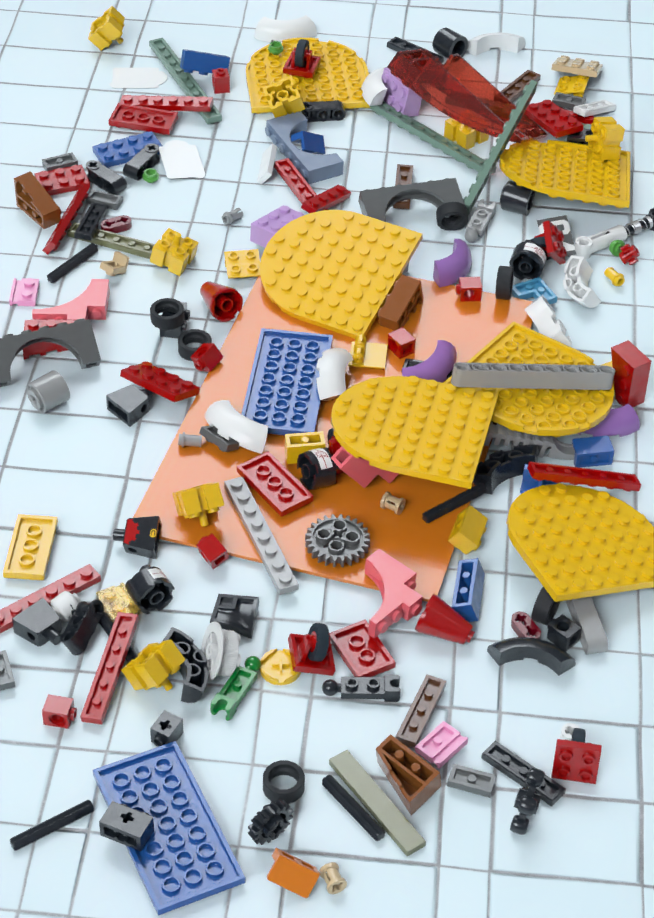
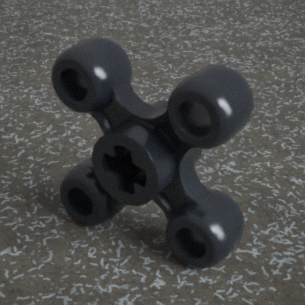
M530 768L526 778V783L529 785L528 788L522 787L518 790L513 807L517 808L520 813L519 815H514L510 825V830L514 833L525 835L529 824V819L526 816H532L537 812L541 795L537 794L535 789L536 787H541L545 772L540 769Z

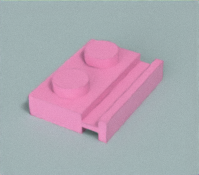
M14 278L9 299L10 306H13V304H18V306H36L40 285L39 279L22 278L17 280Z
M443 721L415 746V752L431 764H436L437 768L440 769L468 743V738L461 736L459 731Z

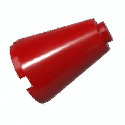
M207 281L201 286L200 294L215 319L221 322L230 321L242 309L243 298L236 289L211 281Z
M433 594L424 612H422L415 630L419 633L463 645L466 641L470 643L475 633L472 630L473 625L438 595Z

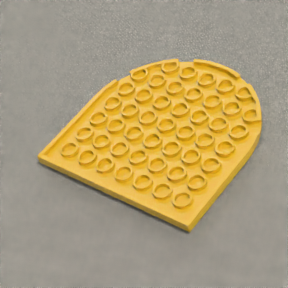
M319 38L282 40L283 52L278 55L270 53L268 51L270 44L256 51L246 65V82L251 112L257 114L272 112L263 87L272 83L275 85L280 84L281 79L291 76L283 73V67L294 47H297L298 41L300 39L308 40L309 50H312L313 56L321 57V63L313 78L292 76L302 102L339 100L343 103L344 109L370 108L362 96L363 91L361 90L365 78L369 75L367 65L363 58H359L354 50L343 44L330 40L322 42L319 41Z
M528 140L510 145L509 149H504L500 155V169L508 178L516 182L518 186H524L531 190L548 194L552 198L563 197L570 201L576 199L584 203L595 202L602 206L614 205L617 208H629L630 151L621 150L620 157L617 160H601L585 144L547 140V143H541L538 140Z
M324 210L306 214L283 226L267 243L260 262L263 288L272 303H275L281 308V311L291 317L354 339L358 334L366 336L377 318L378 310L384 306L387 295L391 294L395 281L399 280L423 239V234L352 211Z
M514 321L467 362L595 365L593 363L594 360L586 354ZM452 376L449 377L444 383L451 384ZM613 384L609 390L470 387L475 390L498 394L497 404L491 421L505 426L512 431L538 436L560 437L577 434L595 427L609 414L614 397Z
M416 376L370 378L351 386L337 398L332 408L331 425L334 430V436L340 445L355 458L361 457L369 461V465L471 489L497 404L498 394L489 391H479L470 387H457L452 384L422 379Z
M558 483L541 485L527 490L519 495L511 504L506 520L509 529L508 536L515 549L555 602L654 587V526L643 514L625 502L609 495L605 491Z

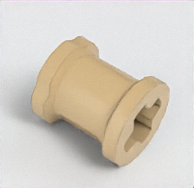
M387 491L381 499L380 507L383 509L388 508L395 511V514L400 515L405 507L406 499H399Z
M331 862L321 867L319 870L320 877L325 880L328 893L337 894L346 888L347 882L341 877L337 863Z

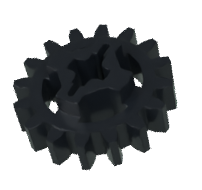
M278 799L276 803L271 801L270 804L263 806L262 811H258L257 815L251 819L253 824L248 826L250 830L248 835L256 844L260 843L263 845L266 841L270 843L271 840L278 838L279 834L283 833L284 829L290 825L288 821L293 818L292 813L294 811L285 800L281 801Z

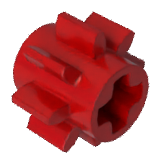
M626 244L620 248L622 252L619 253V257L624 264L629 263V265H633L639 261L637 257L640 256V253L635 245L630 246Z

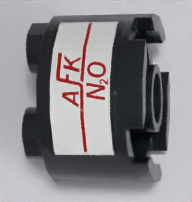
M525 240V242L516 245L509 261L510 267L514 268V276L520 280L540 277L546 263L547 252L533 240Z
M327 447L309 450L298 456L297 469L301 468L303 476L300 478V481L307 490H315L336 484V470L339 467L331 459L332 455Z
M148 564L142 566L139 572L125 584L128 595L140 611L145 614H150L149 611L155 609L161 611L173 599L171 594L175 590L160 568L151 567Z

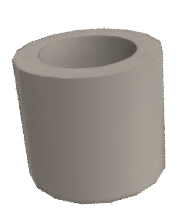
M54 370L27 385L28 398L34 408L41 413H46L70 399V391L65 380Z

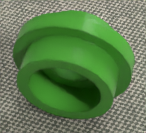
M278 41L271 42L268 51L274 55L283 52L282 43Z
M149 168L143 173V180L148 183H154L159 179L156 169Z
M614 240L611 242L609 250L612 255L619 256V253L622 252L620 248L625 245L624 241Z

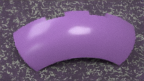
M454 238L453 253L446 258L434 261L433 279L438 287L454 284L458 281L459 277H466L470 272L472 257L470 248L465 241Z
M438 340L434 353L420 364L402 368V376H416L443 383L450 371H453V366L456 363L457 352L455 346L445 340Z
M626 404L625 406L611 409L602 422L582 433L593 435V437L614 435L623 437L638 431L640 421L634 408Z

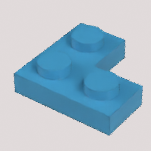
M540 277L513 285L512 295L515 298L528 299L534 297L536 300L543 294L549 304L557 302L558 297Z

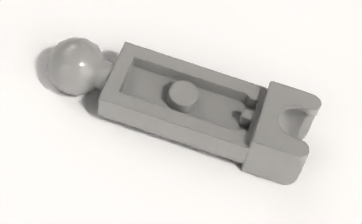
M484 199L479 201L473 216L466 226L465 239L468 242L473 243L477 240L478 235L482 236L490 220L495 215V202H492L491 205H485Z

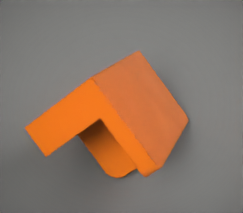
M275 848L272 854L275 862L267 874V879L291 892L308 898L320 876L319 871L315 866Z

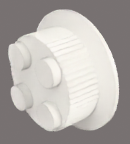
M211 622L209 624L201 646L207 659L209 682L214 680L216 675L231 676L235 667H239L241 663V655L238 654L240 634H236L235 631L222 630L218 622Z

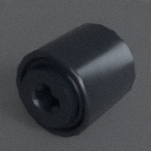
M445 27L436 33L432 46L436 53L456 62L465 55L468 48V40L465 36Z
M509 180L501 192V209L527 216L533 205L535 191L524 186H518L516 182Z

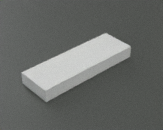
M601 100L575 106L573 112L583 117L614 111L616 110V105L607 100Z
M274 144L269 146L262 154L257 182L263 184L272 176L277 146Z

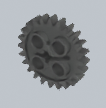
M334 514L331 515V518L325 515L323 521L318 518L317 524L311 523V528H307L305 547L308 548V553H312V558L318 557V563L324 560L325 566L329 563H333V567H336L339 563L341 567H344V563L352 566V561L358 563L359 557L364 559L365 553H368L370 533H368V528H363V522L357 524V518L351 521L349 515L346 518H343L342 514L338 518Z

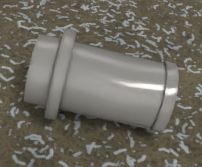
M236 208L233 211L225 212L222 215L223 223L232 224L233 221L243 217V211L240 208Z
M183 432V434H179L178 445H182V447H201L202 435H188Z

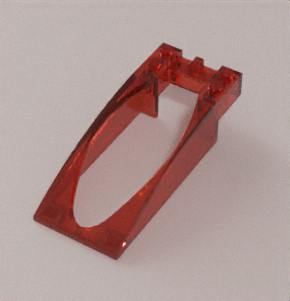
M426 48L400 51L395 54L387 66L391 70V74L400 78L403 85L411 88L430 105L452 119L493 137H498L499 134L503 133L505 122H509L510 113L517 106L458 53L451 54L444 65L438 60V56H433ZM524 113L509 141L516 143L528 142L547 136V133Z

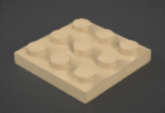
M561 55V57H558L553 62L551 70L597 78L602 71L603 64H599V61L594 60L585 62V59L582 58L574 60L570 59L569 56Z

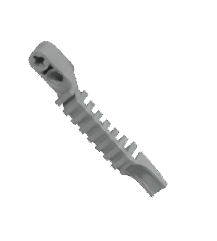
M493 422L490 424L484 444L489 446L491 438H494V445L498 446L501 439H504L505 446L509 445L510 440L513 441V446H518L520 442H522V445H529V443L530 445H538V457H543L547 448L550 449L548 453L550 458L574 460L575 456L573 445L563 443L556 437L512 431L498 423L494 425Z

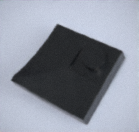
M218 594L210 623L218 622L222 629L235 631L247 638H252L259 606V597Z

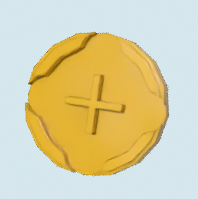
M272 649L266 652L260 660L261 667L259 670L261 676L273 685L290 684L301 675V672H295L292 669L289 649L278 651L277 649Z

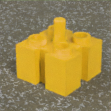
M111 6L101 17L99 16L91 23V32L88 39L101 51L105 47L108 48L112 44V40H116L121 44L124 41L121 36L123 34L125 17Z
M292 75L281 79L280 84L275 85L272 83L263 87L275 118L305 109Z
M466 110L460 113L459 116H453L445 120L444 137L453 142L456 141L458 145L468 150L474 147L476 142L480 144L488 140L490 124L482 118H477V115L472 111Z
M594 117L591 124L593 135L585 136L588 147L601 160L619 159L621 152L620 142L623 141L625 129L620 124H617V121L612 117Z
M168 228L162 235V239H159L153 246L150 262L160 267L164 265L168 267V271L181 276L187 264L189 265L195 258L199 242L189 237L182 238L180 233Z
M219 482L207 483L172 493L178 516L183 515L189 519L199 516L201 527L209 525L206 513L220 511L219 507L224 506Z
M170 639L162 641L160 644L158 642L148 644L138 654V657L131 660L121 671L135 690H148L152 687L159 688L163 686L166 691H169L173 688V685L167 678L168 674L172 675L179 671L180 665L185 661V658Z

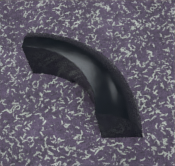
M538 445L513 446V450L506 452L499 450L490 454L488 460L479 462L473 481L474 485L484 483L487 486L486 494L492 495L495 488L505 480L523 475L525 464L538 462Z
M172 627L163 641L171 639L185 658L179 670L184 680L181 701L195 703L201 699L208 683L207 659L202 649L199 650L193 643L194 640Z
M508 638L495 642L487 648V652L499 666L507 662L531 658L549 667L559 676L576 665L575 659L565 650L555 644L537 638Z

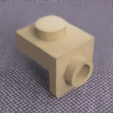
M115 251L113 260L102 261L100 269L106 271L105 273L110 276L126 273L129 257L119 251Z

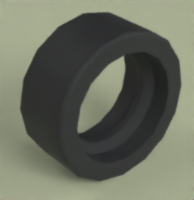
M447 202L440 205L436 210L437 225L446 231H455L465 227L469 221L467 207L459 202ZM449 215H459L454 218H446Z
M499 266L496 278V299H511L514 279L513 267Z
M163 298L155 301L150 307L151 323L156 328L162 330H172L180 327L185 319L183 304L172 298ZM167 311L176 313L175 315L167 317L159 315L160 313Z
M191 329L181 333L178 337V353L185 360L192 361L190 357L198 348H191L186 345L190 343H212L210 334L200 329Z
M544 587L540 590L532 610V620L548 626L557 612L560 601L555 602Z
M280 760L266 767L263 773V792L270 801L276 803L280 799L290 804L296 802L303 795L305 774L298 764L288 760ZM280 775H288L297 781V784L289 789H278L270 783L273 778Z

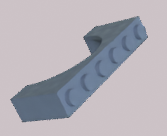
M301 111L266 120V135L270 137L280 152L290 159L308 184L343 175L344 161L337 153L325 155L312 154L300 150L291 142V135L301 131L307 132L308 119Z

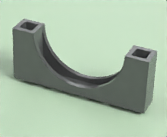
M456 178L430 180L371 190L366 189L360 191L358 199L363 215L386 222L385 214L388 209L403 200H423L435 205L437 208L447 202L464 204ZM449 215L446 218H454L459 215Z
M77 319L74 323L70 324L63 322L57 324L56 327L49 328V326H44L37 331L25 330L19 335L7 334L0 338V387L11 384L10 368L16 355L25 347L34 343L52 342L65 347L77 358L81 369L99 366L101 362L90 319Z

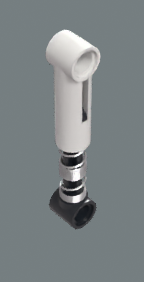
M654 208L650 209L648 215L642 219L627 223L625 226L617 225L589 237H578L575 242L577 255L574 256L589 259L592 253L610 247L611 242L614 240L625 241L627 237H630V234L641 233L643 229L654 231Z

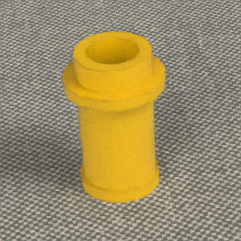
M608 267L604 272V275L612 281L614 286H621L625 281L624 275L615 271L613 267Z

